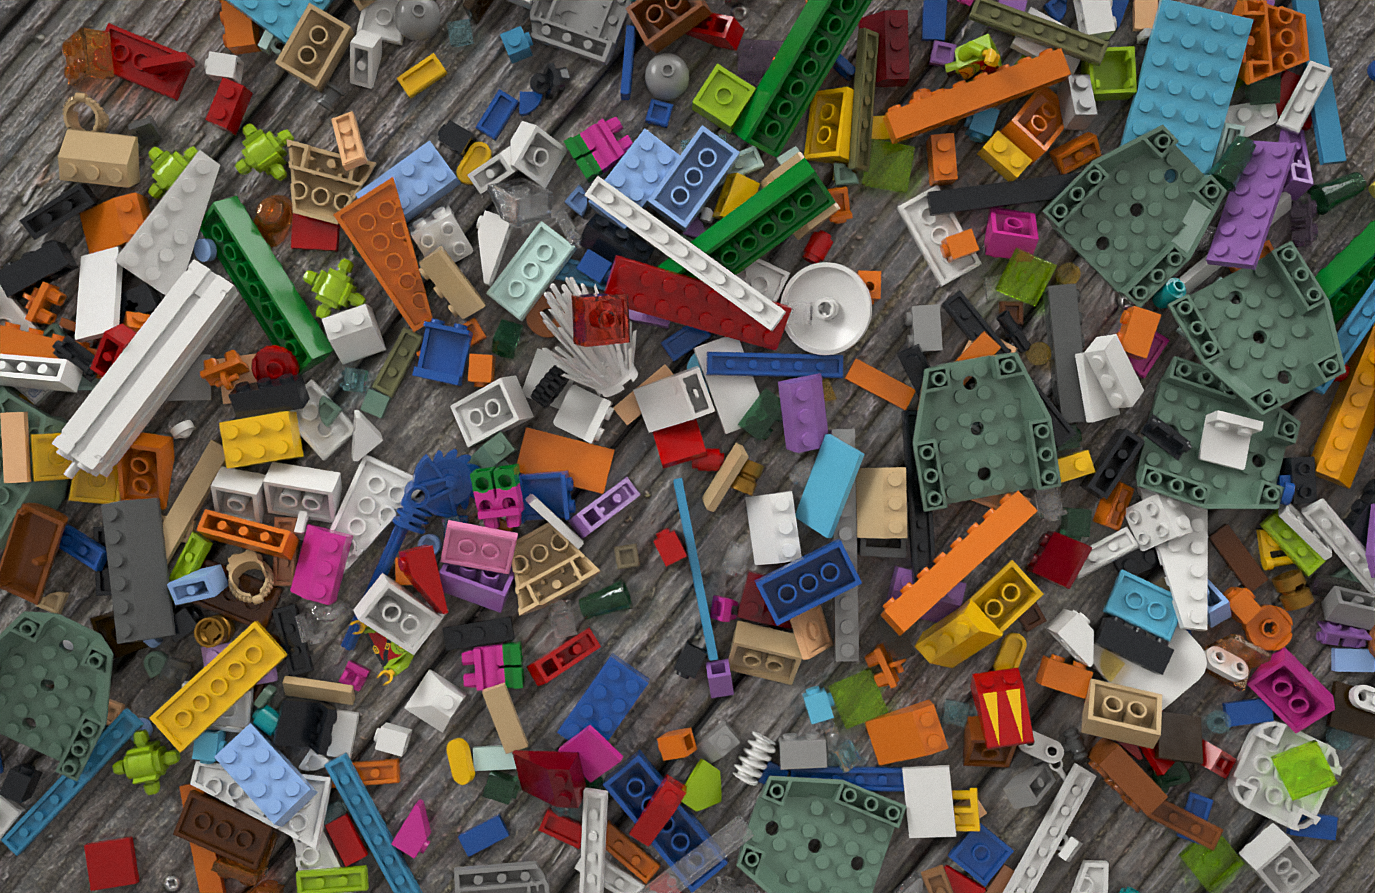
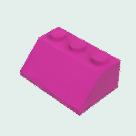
M308 524L290 591L304 599L326 605L335 603L353 535Z
M1285 647L1267 657L1247 681V685L1295 733L1335 710L1333 695Z

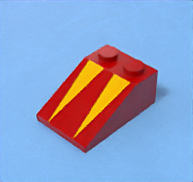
M1019 668L972 674L970 688L987 750L1034 743L1026 693Z

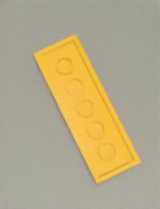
M254 621L149 718L179 752H183L286 658L288 654L258 621Z

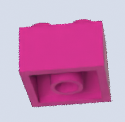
M998 207L990 208L984 239L985 255H990L994 258L1002 257L1015 261L1031 262L1039 240L1035 213Z

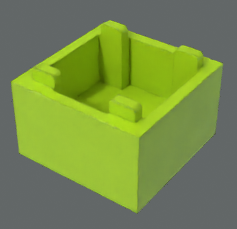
M1135 46L1107 47L1100 66L1081 60V74L1090 75L1095 101L1128 100L1137 92Z
M716 64L692 101V110L731 134L732 129L756 88L721 65Z

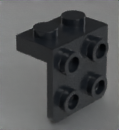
M283 700L274 734V744L277 746L310 747L317 754L327 755L328 747L332 743L331 733L333 725L337 721V709L326 701Z

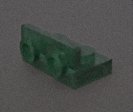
M765 388L737 425L754 437L756 442H759L761 439L766 441L773 432V429L770 427L775 420L778 423L782 420L780 398Z

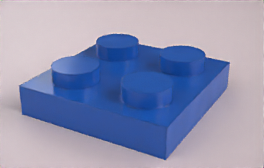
M980 822V831H966L948 853V856L982 885L986 886L1014 850Z

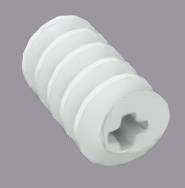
M752 732L756 740L748 739L747 742L751 745V749L743 748L747 756L738 757L742 765L734 764L738 772H733V774L745 783L755 786L758 784L755 777L760 778L762 776L760 769L767 768L764 761L771 760L769 753L776 752L773 746L776 744L766 736Z

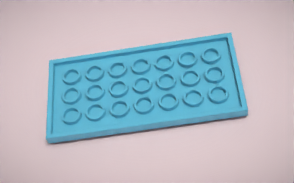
M1160 0L1137 81V92L1133 96L1120 146L1160 125H1164L1179 141L1176 146L1204 175H1210L1253 19L1177 1ZM1171 169L1167 170L1164 175L1165 180L1169 183L1173 182L1175 172Z

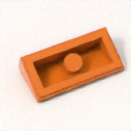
M1086 132L1049 152L1060 175L1067 174L1102 156L1097 135L1091 132Z
M1118 482L1108 499H1100L1093 522L1119 531L1126 515V508L1130 504L1135 489Z

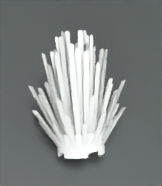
M566 277L565 281L570 290L565 284H562L561 288L564 293L561 295L555 284L552 283L550 288L555 294L556 299L548 291L544 293V296L552 308L548 310L561 327L557 328L544 312L540 311V315L545 319L542 321L574 358L560 347L556 346L555 350L571 361L572 364L548 348H542V350L554 357L555 359L553 360L560 363L557 364L558 368L570 373L569 375L564 373L561 375L562 377L595 389L599 396L603 394L604 397H609L624 390L623 385L631 379L634 382L638 376V371L634 366L637 330L633 332L632 336L631 320L626 324L625 305L622 307V313L620 314L621 325H619L616 305H612L615 324H611L595 284L593 287L595 290L594 298L601 313L603 325L585 284H581V293L574 278L570 277L568 279Z

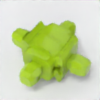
M252 124L244 126L243 133L246 139L242 143L246 148L242 150V153L246 158H242L236 163L235 168L241 175H246L254 168L259 173L265 171L267 175L272 174L278 181L285 179L287 172L283 166L288 162L284 156L288 153L284 146H287L286 139L292 141L295 139L288 129L277 133L278 136L276 137L271 131L265 134L262 129L258 130Z
M194 146L189 147L183 156L177 151L171 154L167 150L163 152L161 149L153 147L148 154L154 162L150 167L155 171L152 177L157 183L151 185L148 193L155 199L162 198L166 193L165 191L169 190L199 150Z
M345 258L338 264V271L330 268L328 273L321 270L320 274L308 270L303 276V280L313 286L311 291L317 293L315 299L322 302L321 306L318 305L316 310V316L321 319L331 315L332 311L330 310L332 307L340 310L341 306L348 308L351 304L358 307L366 303V298L357 293L358 288L352 285L354 279L348 277V274L352 273L354 263Z
M146 729L134 732L133 741L136 745L126 752L124 759L114 763L112 768L114 774H126L128 779L133 778L132 784L134 785L145 783L143 787L146 794L153 795L157 794L160 790L159 777L166 774L169 765L176 764L181 757L178 750H167L165 746H160L159 740L148 742L150 740L149 734Z

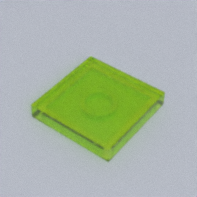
M871 139L869 172L863 173L861 185L906 193L915 147L897 143L892 145V142Z
M1016 247L995 290L1036 306L1057 265Z
M870 668L828 685L846 729L888 712Z
M1316 740L1271 756L1292 801L1338 784Z
M1222 835L1214 851L1201 844L1192 842L1178 854L1209 893L1245 864Z

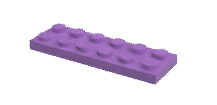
M1247 141L1206 258L1207 264L1256 269L1297 149L1296 143Z

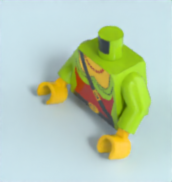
M986 34L955 49L956 61L945 64V69L948 77L961 74L966 83H968L981 73L987 72L988 75L995 73L996 69L1002 66L1001 55L990 35Z
M352 621L350 625L357 623L360 626L359 631L352 634L356 635L364 632L384 669L377 675V678L381 675H386L388 681L383 686L388 685L393 677H396L408 668L415 654L409 653L361 621Z

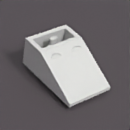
M698 366L633 389L649 433L690 421L715 411Z

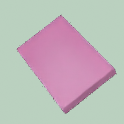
M448 520L440 562L509 575L518 533Z

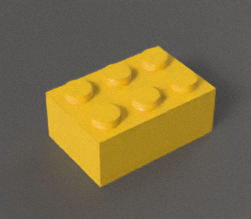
M294 411L219 422L227 469L304 457L297 413Z

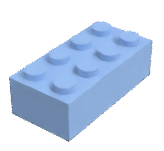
M702 125L648 199V206L686 232L737 162L740 152Z
M644 129L604 181L640 207L646 209L648 199L680 155L648 130ZM589 199L590 207L621 229L627 232L630 230L628 226Z
M429 140L355 195L357 198H360L391 177H394L407 223L459 186L461 182Z
M251 723L214 756L274 825L283 827L318 793L263 731Z

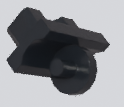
M554 63L547 64L543 73H537L532 76L530 80L531 89L537 94L546 93L545 100H552L556 92L564 91L565 84L570 81L567 67L556 69Z

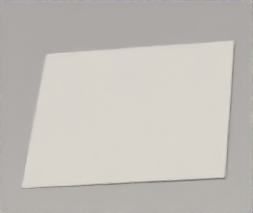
M538 348L522 389L525 397L532 399L530 396L536 385L539 384L549 369L554 365L560 364L553 360L555 359L554 357ZM563 358L564 360H566V361H568L569 363L572 364L571 361H569V360L566 359V358ZM569 379L562 392L559 393L550 406L557 409L560 408L574 381Z

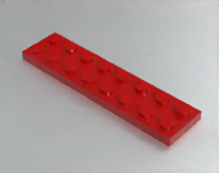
M617 255L615 256L602 297V301L619 307L625 305L626 309L775 351L778 348L792 310L788 305L772 301L786 311V313L774 330L771 331L702 280Z

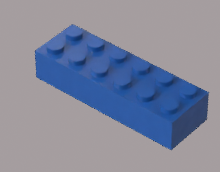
M639 749L604 778L603 786L630 819L636 823L664 778ZM682 802L651 843L691 893L728 864L727 854Z

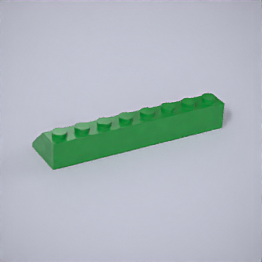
M808 0L732 131L745 142L777 158L872 0Z
M803 158L690 243L737 275L836 202L808 161ZM668 258L658 266V268L699 279L672 258Z
M234 196L213 202L203 217L200 231L205 238H209L215 243L217 248L216 256L272 345L284 347L292 352L300 367L299 374H304L326 360L334 351L329 339L326 338L320 329L319 323L308 310L305 301L302 300L296 291L293 282L286 275L281 263L274 256L269 244L262 237L257 225L252 221L245 206L238 197Z
M1375 220L1370 222L1359 236L1353 238L1350 244L1342 252L1338 253L1325 268H1322L1315 277L1329 299L1335 325L1357 305L1375 279Z

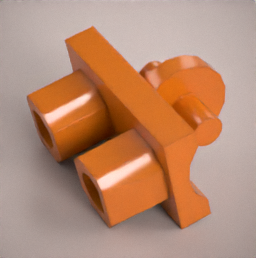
M42 282L40 288L34 287L32 294L24 292L22 297L28 300L25 308L29 309L25 319L39 324L51 325L53 322L55 323L57 314L49 311L52 303L58 306L63 305L67 296L59 290L60 287Z
M235 350L225 352V362L220 364L216 358L204 360V370L200 371L201 378L206 379L210 386L216 385L218 388L224 385L228 391L234 389L233 382L239 380L240 375L250 372L249 366Z
M883 642L877 644L874 650L865 655V660L870 668L880 664L883 670L874 674V680L878 687L890 685V688H894L898 685L897 682L900 681L897 672L902 673L904 671L901 664L906 661L904 655L897 656L895 650L887 653Z

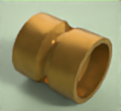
M747 459L730 487L753 496L757 487L755 480L761 477L765 466Z
M1300 569L1281 573L1271 579L1276 592L1282 594L1279 598L1285 611L1301 609L1315 601L1309 587L1304 586L1307 582Z
M220 614L213 615L197 623L194 629V637L197 643L203 647H215L229 641L234 636L235 624L228 617Z

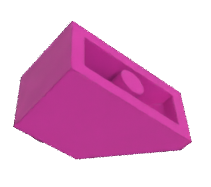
M419 799L391 843V845L414 859L419 852L424 854L430 844V841L427 839L431 834V829L423 800Z

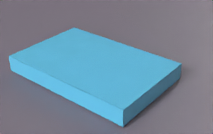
M1123 569L1119 571L1102 612L1124 620L1125 623L1143 629L1147 633L1167 642L1171 641L1178 624L1172 604L1173 597L1171 592Z

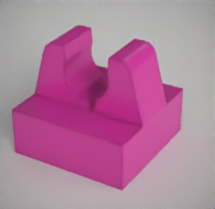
M713 595L710 618L721 622H730V620L736 619V615L732 614L731 610L732 606H738V602L727 597Z
M349 660L338 682L353 685L354 690L359 692L371 669L353 660Z

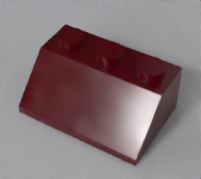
M884 10L862 17L858 23V29L867 28L879 33L875 87H905L909 80L908 10Z

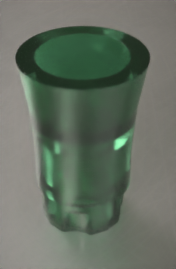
M1236 136L1232 144L1228 145L1223 155L1206 175L1211 174L1227 191H1235L1242 173L1252 158L1256 144L1245 136Z
M1353 172L1327 182L1312 185L1307 190L1309 205L1317 214L1325 215L1338 205L1366 190V181L1361 173Z
M622 578L605 588L589 593L588 596L579 599L580 610L586 620L617 611L633 609L629 590Z

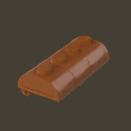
M23 503L21 508L17 509L0 562L1 589L36 605L41 603L65 526L68 522V517L65 514L38 503Z

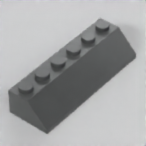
M159 498L123 500L102 504L117 644L134 643L176 635L171 593L167 586L169 574Z

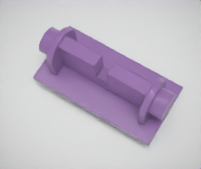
M1317 621L1322 630L1317 632L1316 639L1322 644L1338 646L1340 638H1342L1340 643L1342 646L1359 649L1366 645V640H1372L1371 636L1363 628L1331 621Z

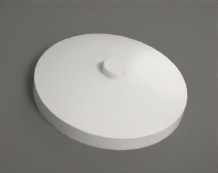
M822 262L801 269L790 279L781 298V304L792 308L785 326L786 333L797 346L813 354L832 355L846 351L863 337L871 321L872 301L866 284L857 273L841 264Z

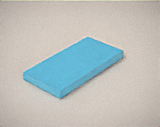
M825 434L795 513L796 518L824 537L832 538L865 454L833 435Z

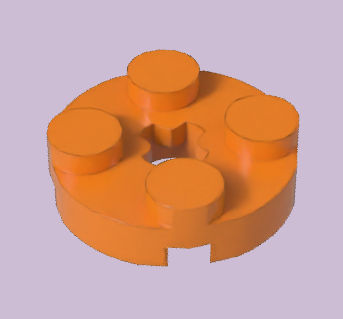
M1269 604L1259 605L1262 610L1246 625L1242 624L1248 641L1253 646L1267 651L1284 648L1290 642L1293 635L1291 633V625L1293 626L1292 618L1281 607ZM1272 622L1271 629L1273 631L1271 633L1265 632V624Z

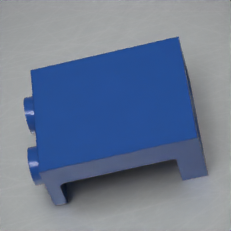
M431 319V322L424 321L425 333L417 367L414 366L412 375L462 386L473 333L467 330L468 326L454 323V326L450 327L445 325V321Z
M568 471L519 474L525 508L521 513V524H524L526 520L545 519L525 500L530 494L537 497L558 518L571 519L573 513L576 512V504L574 499L571 500L570 491H573L574 484L573 478L569 477Z

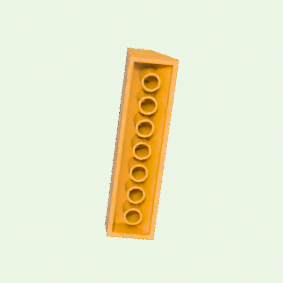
M1375 323L1349 359L1347 365L1350 366V372L1347 378L1339 384L1310 456L1315 459V475L1347 489H1350L1375 428Z

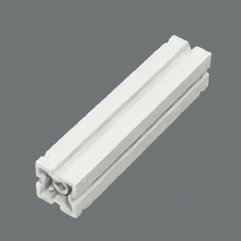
M195 259L188 266L189 269L184 271L65 425L61 435L57 436L52 442L54 446L59 448L56 453L72 461L64 472L65 476L73 479L81 468L96 477L99 474L108 477L113 470V466L117 465L232 313L234 306L238 305L243 297L237 292L236 287L232 283L216 275Z

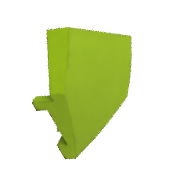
M700 758L685 783L687 792L681 801L696 812L722 802L720 771Z

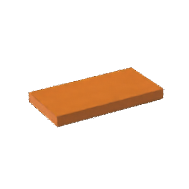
M526 427L517 464H519L520 473L523 474L568 471L569 477L573 478L574 487L604 494L615 450Z

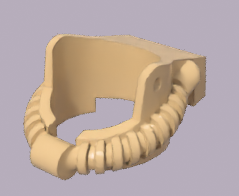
M76 92L75 96H72L65 102L62 115H64L63 119L67 128L86 131L79 124L78 112L73 111L77 104L83 102L90 106L95 114L96 121L91 131L105 133L109 125V115L103 112L104 109L100 107L101 105L90 97L88 98L86 93Z
M247 549L241 554H233L228 558L229 564L226 566L229 572L228 586L230 592H232L235 598L245 603L253 602L254 605L264 602V597L270 594V590H272L274 585L272 569L263 561L262 555L256 551ZM251 569L261 570L265 576V582L260 589V594L255 596L242 592L238 587L239 577Z

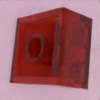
M628 294L571 295L574 344L592 347L630 343Z

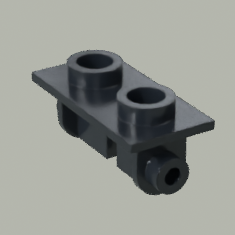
M66 335L62 342L58 340L53 344L52 347L55 349L54 355L60 359H66L82 369V376L88 381L92 382L98 374L90 369L95 357L94 354L69 335Z
M1154 414L1151 415L1140 431L1141 434L1176 460H1179L1184 452L1187 453L1192 447L1188 439Z

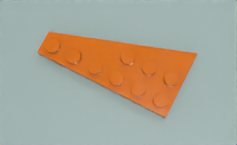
M391 177L333 215L408 325L415 332L423 327L424 321L431 322L433 316L421 273L418 270V262L394 177Z

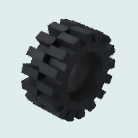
M554 365L540 380L539 384L536 385L530 397L546 409L558 397L569 379L561 376L567 373L558 368L557 365Z

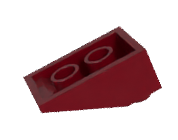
M1048 530L1047 533H1043L1038 541L1040 546L1036 553L1030 555L1027 561L1029 566L1026 570L1050 584L1070 590L1092 547L1055 531Z
M747 570L737 617L777 626L754 581L766 574ZM790 620L778 625L779 627L793 629Z
M513 751L512 754L522 791L555 807L579 808L583 800V791L586 788L579 752Z

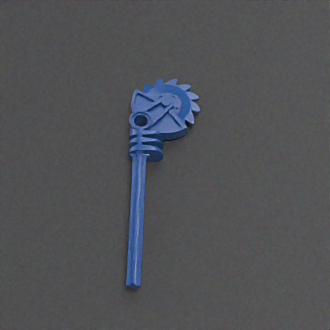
M453 449L444 457L442 451L438 450L433 461L427 454L421 458L415 467L413 480L405 486L404 496L400 502L403 508L397 509L400 516H395L392 520L395 527L364 595L382 573L388 576L409 530L424 534L426 529L421 525L429 524L425 517H431L433 514L441 517L458 516L456 510L461 504V507L466 510L469 505V496L475 499L470 473L480 467L476 464L468 463L471 455L465 454L456 457L457 449ZM415 490L423 491L420 497H411ZM354 615L352 621L358 620L356 615ZM357 623L349 626L342 641L341 647H344L346 650H354L361 635L352 634L360 629Z

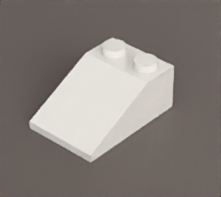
M516 376L499 378L450 406L467 447L492 438L499 432L510 430L534 417Z
M383 573L353 609L359 621L413 655L442 620V616Z
M1274 823L1265 828L1261 834L1245 845L1239 852V855L1273 893H1301L1320 876L1296 844Z

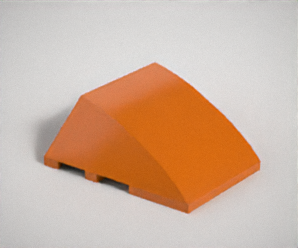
M1237 0L1232 15L1253 19L1238 76L1247 85L1309 61L1305 14L1283 6L1276 7L1267 4V0Z

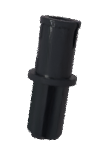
M1005 310L998 314L996 320L1006 332L1005 337L1010 338L1020 353L1028 351L1031 344L1021 331L1022 327L1017 325L1010 312Z

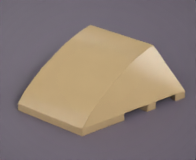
M286 139L287 147H289L290 161L288 162L291 169L292 183L290 185L293 213L339 225L333 214L355 200V194L361 190L377 163L367 160L368 163L346 171L342 165L339 153Z
M549 522L516 541L512 569L515 576L519 616L551 605L585 586L601 572Z

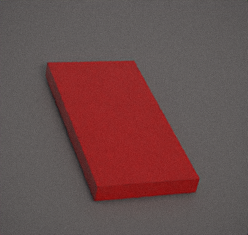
M110 23L107 24L91 62V65L95 68L175 101H178L191 68L150 75L141 68V59L180 52Z

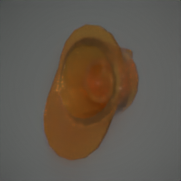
M276 194L262 200L257 206L253 222L257 225L259 232L270 248L281 244L287 236L293 219L291 200L283 195Z

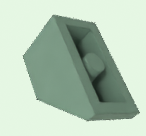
M499 432L482 445L471 456L469 462L478 465L480 468L495 467L517 452L518 449L505 432Z

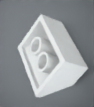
M272 462L263 480L268 513L298 517L299 511H306L310 516V520L334 522L339 510L342 492L341 473Z
M792 491L745 497L755 565L792 562L801 558Z

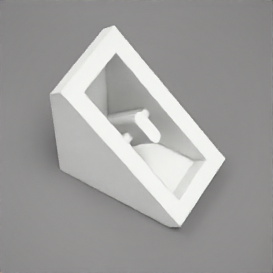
M354 410L351 454L353 461H359L380 444L383 439L381 432L359 410Z

